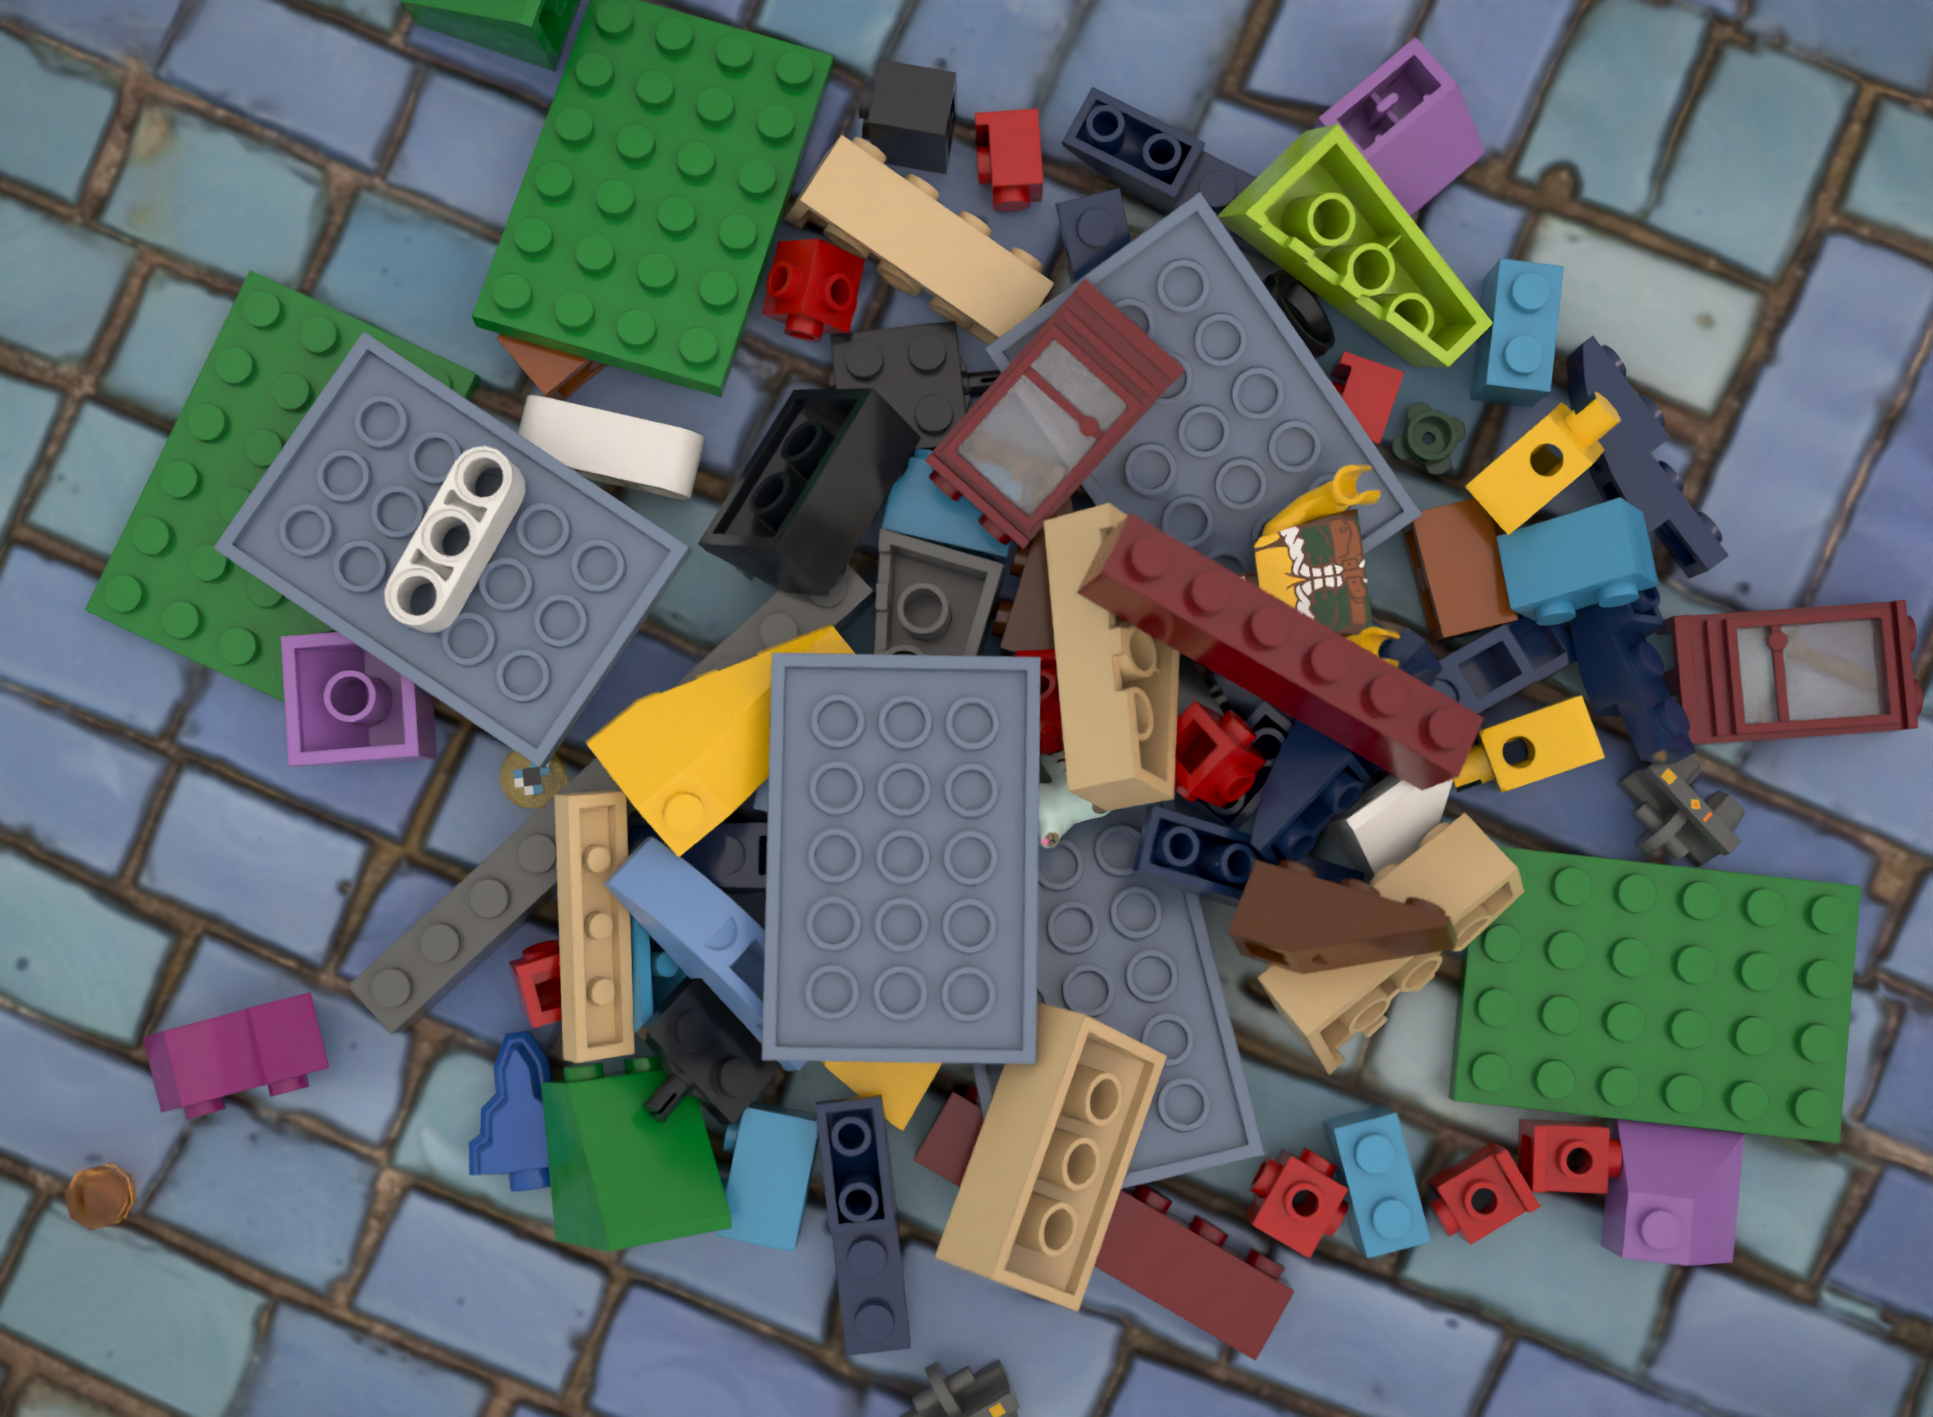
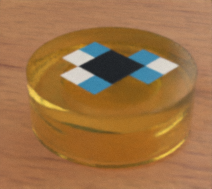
M514 750L505 759L500 772L501 787L508 799L520 807L529 809H541L555 794L567 785L568 778L566 766L557 753L553 755L544 769Z

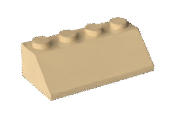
M1037 1002L1036 1064L1004 1065L935 1258L1078 1312L1167 1056L1085 1014Z

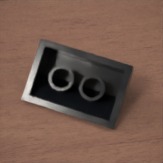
M874 388L793 390L698 544L710 554L786 593L827 596L830 590L844 576L848 560L863 535L875 524L879 508L894 483L906 472L909 458L922 437Z

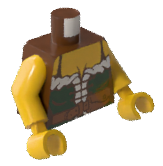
M1346 465L1337 471L1333 481L1300 495L1266 523L1262 537L1253 541L1257 571L1236 574L1379 657L1378 651L1381 643L1389 638L1399 639L1400 635L1394 631L1373 627L1358 509H1347L1349 505H1371L1376 503L1380 498V491L1369 490L1359 494L1356 489L1358 477L1364 472H1370L1373 468L1369 465ZM1383 659L1389 662L1390 664L1394 665L1395 667H1398L1399 661Z

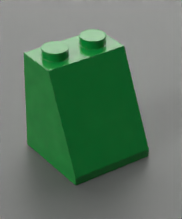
M401 0L416 25L555 72L581 0Z
M656 1054L625 1058V1070L604 1073L603 1063L563 1067L564 1079L541 1082L555 1241L604 1251H614L732 1228L731 1213L698 1101L685 1096L664 1123L656 1121L649 1115L651 1112H646L643 1108V1103L650 1098L667 1078Z

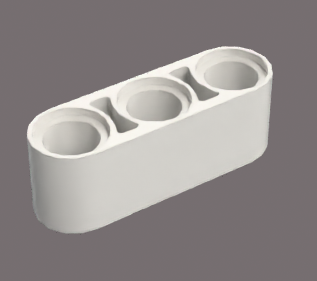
M535 395L527 396L518 434L586 479L681 500L691 499L705 440L704 436L680 427Z
M487 446L473 447L462 453L454 463L388 580L385 589V604L390 614L398 621L416 630L433 633L450 627L461 612L520 507L526 492L525 479L520 470L497 449ZM489 468L502 469L503 482L501 488L489 497H478L475 491V484L479 475ZM466 525L470 530V541L467 548L456 556L447 557L443 551L445 535L456 526ZM433 583L437 593L435 605L429 612L414 616L410 609L412 593L423 584Z

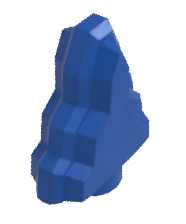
M531 1030L507 1033L493 1067L496 1094L481 1108L480 1135L469 1142V1175L509 1174L510 1189L514 1192L551 1187L541 1082L553 1081L551 1061Z

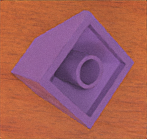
M1613 1118L1611 1139H1617L1620 1143L1622 1167L1618 1179L1608 1178V1194L1605 1196L1601 1246L1625 1259L1685 1266L1733 1263L1745 1133Z

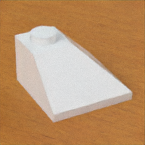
M1391 773L1361 794L1353 807L1342 814H1337L1326 826L1356 870L1363 872L1365 883L1369 884L1371 879L1385 866L1392 863L1400 865L1419 849L1424 836L1440 823L1453 779L1421 791Z

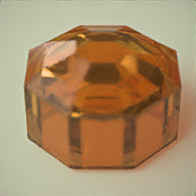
M107 1163L78 1171L65 1191L69 1217L89 1230L115 1225L124 1221L137 1201L133 1176L114 1163Z

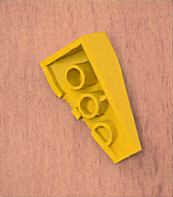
M831 624L759 651L757 656L721 670L713 669L696 676L695 680L662 693L657 691L639 698L586 741V744L634 807L678 857L731 815L769 777L772 653L855 654Z

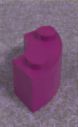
M311 992L249 1007L143 1037L161 1113L183 1107L186 1119L226 1109L223 1096L267 1085L270 1097L309 1087L308 1073L329 1068Z

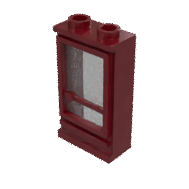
M1088 278L1082 281L925 459L934 468L929 475L930 480L952 500L958 502L965 496L983 512L977 519L978 522L990 535L1005 546L1013 539L1024 549L1044 526V521L1049 520L1185 370L1184 366L1176 358H1172L1127 314L1121 312L1099 292Z
M1906 600L1692 616L1679 615L1664 619L1666 626L1656 632V635L1672 634L1675 668L1665 671L1663 679L1670 695L1677 696L1678 703L1689 719L1690 731L1688 735L1693 746L1888 733L1918 728L1917 716L1922 712L1923 693L1920 683L1917 679L1913 678L1911 653L1916 647L1917 631L1913 618L1907 615Z

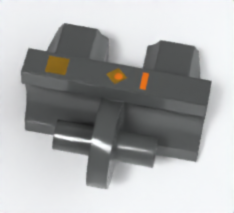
M1693 755L1675 764L1647 762L1629 771L1617 784L1638 805L1632 814L1646 828L1636 841V845L1644 854H1649L1663 846L1676 860L1686 856L1697 868L1717 855L1722 854L1726 856L1738 846L1741 840L1734 831L1743 818L1745 810L1730 794L1720 790L1708 795L1704 800L1696 794L1689 785L1702 771L1700 763Z
M1000 1360L975 1374L968 1365L950 1376L947 1375L941 1364L936 1361L925 1368L931 1387L913 1396L912 1401L915 1408L899 1416L1018 1417L1016 1410L1020 1406L1009 1375Z

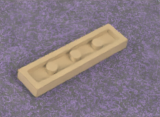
M622 790L555 794L563 1060L581 1063L635 1054L630 912L603 884L628 858L626 795Z

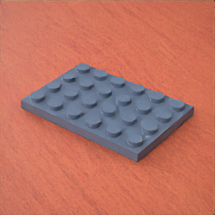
M1200 192L985 347L986 352L1002 373L1082 281L1088 278L1099 292L1121 312L1127 314L1165 352L1172 358H1176L1184 366L1185 370L1081 485L1096 506L1110 503L1128 516L1132 513L1235 574L1257 571L1253 541L1262 537L1266 523L1300 495L1333 481L1337 471L1346 465H1369L1373 468L1370 472H1364L1358 477L1356 489L1359 494L1369 490L1380 491V498L1376 503L1371 505H1349L1347 509H1358L1363 554H1366L1422 515ZM1055 339L1031 365L1038 374L1085 416L1095 417L1099 423V429L1104 433L1128 408V405ZM1023 374L1012 388L1072 470L1097 440L1092 436L1082 435L1079 431V424Z
M365 332L359 337L213 547L477 726L544 769L692 552L689 546ZM487 446L497 449L520 470L525 479L526 492L520 507L461 612L450 627L440 632L426 633L398 621L390 614L385 604V589L388 580L454 463L462 453L473 447ZM489 468L479 475L475 484V491L478 497H489L501 488L503 482L502 469ZM461 525L447 532L443 540V551L447 557L456 556L467 548L470 541L469 528L466 525ZM433 583L423 584L412 593L410 609L414 616L429 612L435 605L437 593Z
M772 653L762 1060L1036 1064L1041 657Z
M1174 799L1112 810L1105 816L1074 824L1052 848L1038 846L1037 1002L1085 1014L1167 1056L1121 1189L1265 1155L1200 898L1198 895L1166 885L1133 871L1147 806L1154 805L1177 812ZM971 1063L984 1120L1005 1064Z

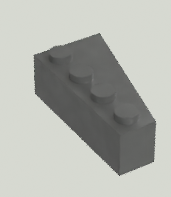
M879 528L878 583H876V625L873 654L981 656L1005 578L1004 564Z

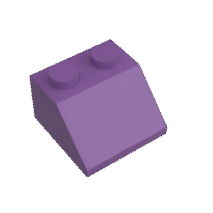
M339 632L281 636L288 766L375 765L437 760L433 695Z

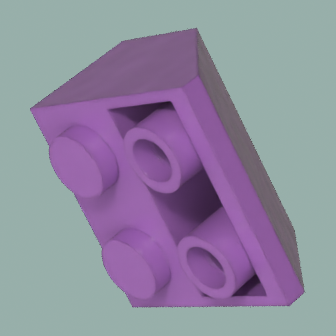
M1416 37L1322 114L1314 126V129L1338 124L1410 217L1486 153L1458 84Z

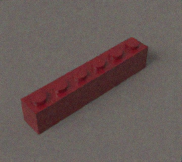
M1132 513L1104 537L1077 591V594L1421 791L1459 777L1484 719L1477 713Z
M971 1084L966 1093L953 1086L914 1157V1161L958 1187L961 1186L984 1123L976 1085ZM1146 1184L1137 1185L1134 1191L1128 1187L1121 1189L1094 1266L1256 1361L1295 1292L1287 1280L1281 1277L1285 1267L1251 1247L1247 1256H1244L1224 1243L1229 1234L1199 1215L1195 1214L1191 1223L1179 1218L1168 1211L1173 1201Z

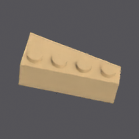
M843 135L839 137L822 158L784 217V220L802 231L808 221H811L824 229L823 234L829 240L828 243L866 260L869 257L879 263L876 271L881 275L882 280L897 290L915 297L920 294L921 290L931 295L932 298L928 303L931 311L949 322L955 321L957 327L986 345L991 344L1035 312L1054 285L1051 280L1041 274L1044 267L1036 258L1019 248L1013 247L1009 252L989 238L992 230L983 221L965 211H960L958 215L937 202L940 194L934 187L915 175L908 174L906 178H903L884 165L887 160L885 154L876 146L860 137H854L852 141Z
M1110 503L1044 521L1068 791L1106 811L1174 799L1180 655L1179 651L1077 594L1104 537L1128 517V515Z
M1466 813L1462 814L1451 824L1443 822L1435 826L1424 836L1419 849L1400 865L1392 863L1385 866L1369 883V885L1380 892L1381 897L1405 903L1408 897H1416L1440 906L1445 911V915L1450 916L1458 938L1455 949H1452L1455 952L1462 951L1524 893L1518 868ZM1443 951L1308 974H1300L1267 963L1266 971L1258 977V980L1282 1020L1328 1075H1330L1346 1060L1338 1049L1355 1033L1362 1032L1364 1036L1371 1037L1388 1021L1384 1013L1388 1009L1391 1000L1400 991L1404 993L1412 990L1418 992L1436 976L1434 973L1442 963V957L1439 954Z

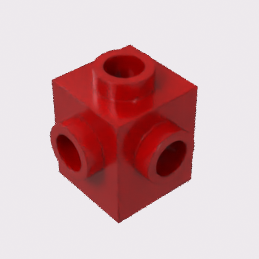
M819 238L778 241L773 266L766 281L767 292L762 315L785 324V334L805 341L819 342L821 341L822 334L849 333L852 317L857 308V295L865 259Z
M1194 701L1177 718L1174 789L1191 803L1200 798L1220 808L1227 802L1239 799L1251 788L1255 781V774L1267 763L1251 745L1258 737L1257 734L1232 710L1229 709L1224 715H1221Z
M1306 1147L1303 1148L1299 1157L1282 1148L1276 1160L1269 1156L1266 1157L1254 1175L1249 1191L1256 1195L1244 1216L1254 1227L1310 1259L1322 1235L1333 1236L1341 1225L1349 1203L1343 1200L1348 1188L1333 1178L1338 1166ZM1301 1190H1305L1303 1199L1297 1203H1292L1294 1195Z

